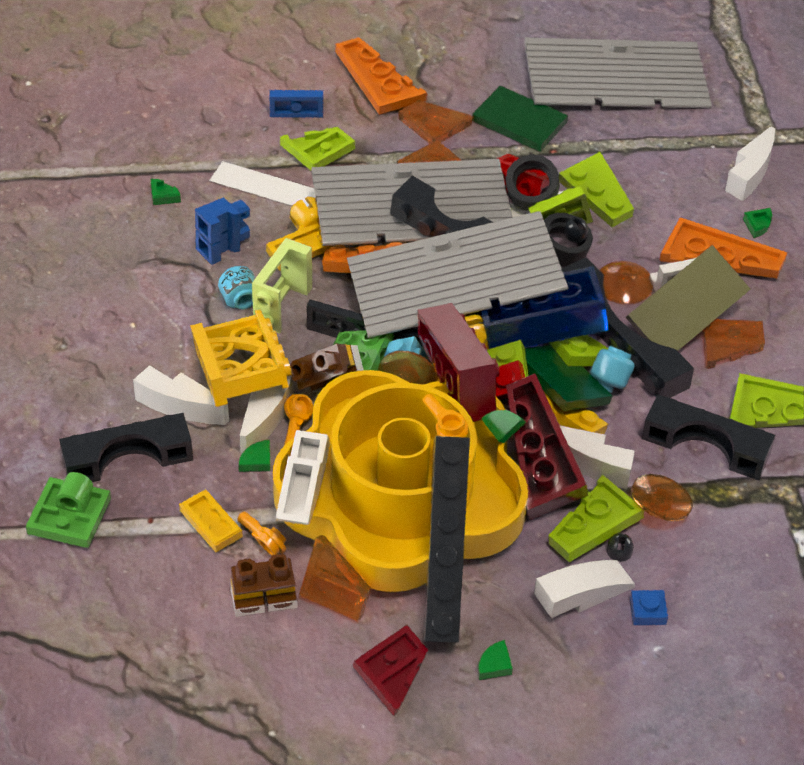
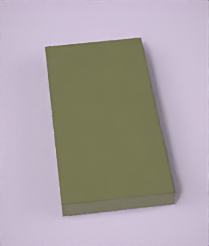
M711 245L625 318L645 339L678 351L751 289L716 248Z

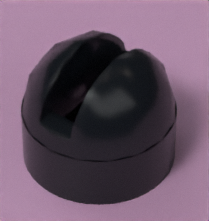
M573 217L571 220H568L565 226L566 238L571 242L584 241L588 236L586 221L580 217Z
M619 533L611 536L607 545L608 556L618 562L630 559L634 548L632 538L627 534ZM618 543L624 544V550H618Z

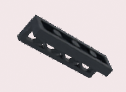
M311 299L306 305L307 330L337 338L339 332L366 330L362 314ZM409 328L393 332L395 336L393 341L415 336L423 347L418 336V330Z

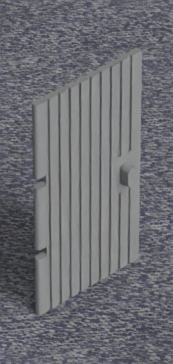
M525 38L524 40L534 105L595 106V100H601L602 106L655 107L654 101H661V107L668 108L712 107L697 42Z
M499 159L311 167L323 246L378 243L377 236L384 235L386 243L411 242L430 238L408 224L397 220L390 214L392 195L412 175L436 189L434 196L435 204L443 214L450 218L470 221L484 216L492 222L512 218Z
M541 211L347 258L368 338L417 327L418 309L453 303L459 313L466 315L491 309L490 301L498 299L500 306L568 290Z

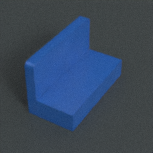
M269 90L270 117L323 118V90Z

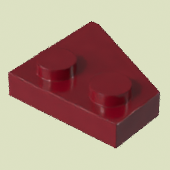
M405 625L355 659L353 667L394 716L398 713L427 655L428 649L410 627Z

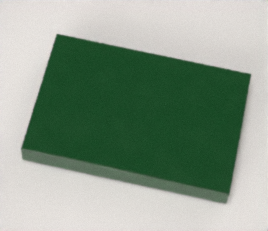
M500 85L472 113V121L541 152L568 122V115L546 105H534V100Z
M552 345L525 348L528 376L536 374L543 391L563 411L610 404L613 395L593 378L583 366H567Z

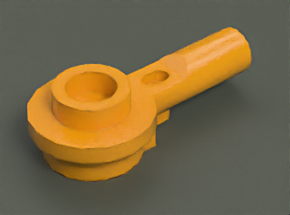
M292 394L285 400L284 410L290 421L284 445L295 437L296 430L300 431L301 425L312 416L314 405L312 400L305 394Z
M427 394L423 398V404L437 419V436L465 437L467 435L468 423L460 413L454 410H446L433 394Z
M245 511L239 514L237 521L252 532V537L271 556L277 555L279 552L283 554L287 550L284 545L287 540L275 527L271 529L262 527L259 521Z

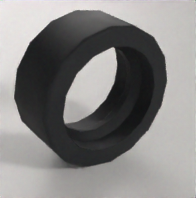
M534 154L522 156L514 161L507 171L506 185L508 196L513 204L522 210L529 211V207L534 206L540 201L557 196L559 193L558 170L552 161L544 156ZM533 169L546 173L550 182L546 192L531 197L525 196L518 191L516 182L520 174Z
M555 213L544 219L561 267H566L586 258L593 241L592 232L589 227L587 238L582 242H576L578 247L575 248L560 245L551 237L550 233L553 232L565 234L567 221L576 217L568 213Z

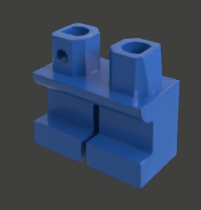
M223 197L195 209V228L197 229L195 230L196 250L211 265L220 262L221 253L227 250L239 252L240 242L250 238V229L243 221V219L250 217L249 206L242 199L230 204Z

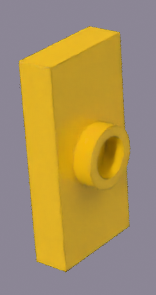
M206 489L179 504L180 512L215 552L243 537L242 529Z

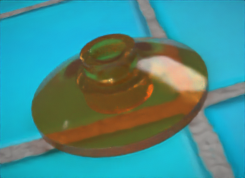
M615 261L604 265L600 269L604 274L603 286L606 299L614 303L636 304L647 299L653 290V285L649 279L650 273L639 264L629 261Z
M400 350L391 352L381 360L378 366V371L396 375L409 383L424 385L438 381L433 365L423 356L411 351Z
M645 474L636 478L632 485L631 493L633 499L641 509L653 517L665 521H680L687 518L692 511L693 502L689 493L680 484L668 477L657 474Z

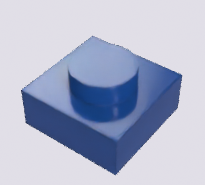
M631 590L630 604L633 625H667L668 613L664 590Z

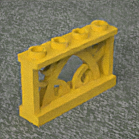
M261 309L255 310V315L217 325L203 327L202 323L190 325L196 353L216 407L228 404L227 398L281 385L282 389L289 387L287 377L292 376L288 358H285L283 347L279 344L276 331H273L270 318H264ZM235 349L255 352L243 364L234 360H225L233 354Z

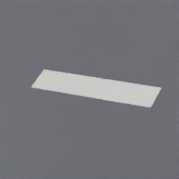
M222 161L209 180L291 206L301 199L308 207L310 205L305 198H315L314 188Z

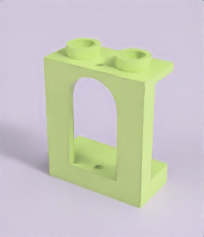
M288 238L284 239L252 282L253 315H255V310L261 309L264 318H270L273 331L279 334L282 331L281 302L287 293L293 290L307 296L312 290V247ZM281 264V277L273 287L265 285Z

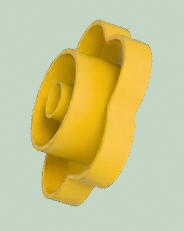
M361 370L343 374L330 381L320 391L315 400L313 424L306 432L327 434L329 437L330 448L325 471L309 525L285 522V524L305 537L330 544L344 571L355 581L368 588L385 592H401L427 583L434 437L437 436V419L422 402L427 394H433L446 410H454L460 413L468 423V433L465 438H470L463 559L483 558L499 553L509 547L518 538L523 529L528 487L522 470L506 454L508 440L504 443L499 442L482 420L473 422L463 406L447 395L449 391L446 382L440 383V381L420 385L409 383L390 373ZM496 397V411L506 410L501 401ZM294 438L287 442L280 450L273 465V495L276 510Z

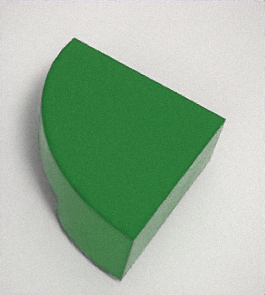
M150 179L153 205L181 203V195L178 188L165 184L164 180Z
M771 208L744 212L743 220L753 238L760 237L769 230L772 220Z
M507 410L493 411L481 418L491 433L501 443L506 442L526 423L523 418Z
M270 440L256 442L244 450L239 459V472L270 471Z
M505 640L489 646L480 658L479 680L512 675L513 666Z

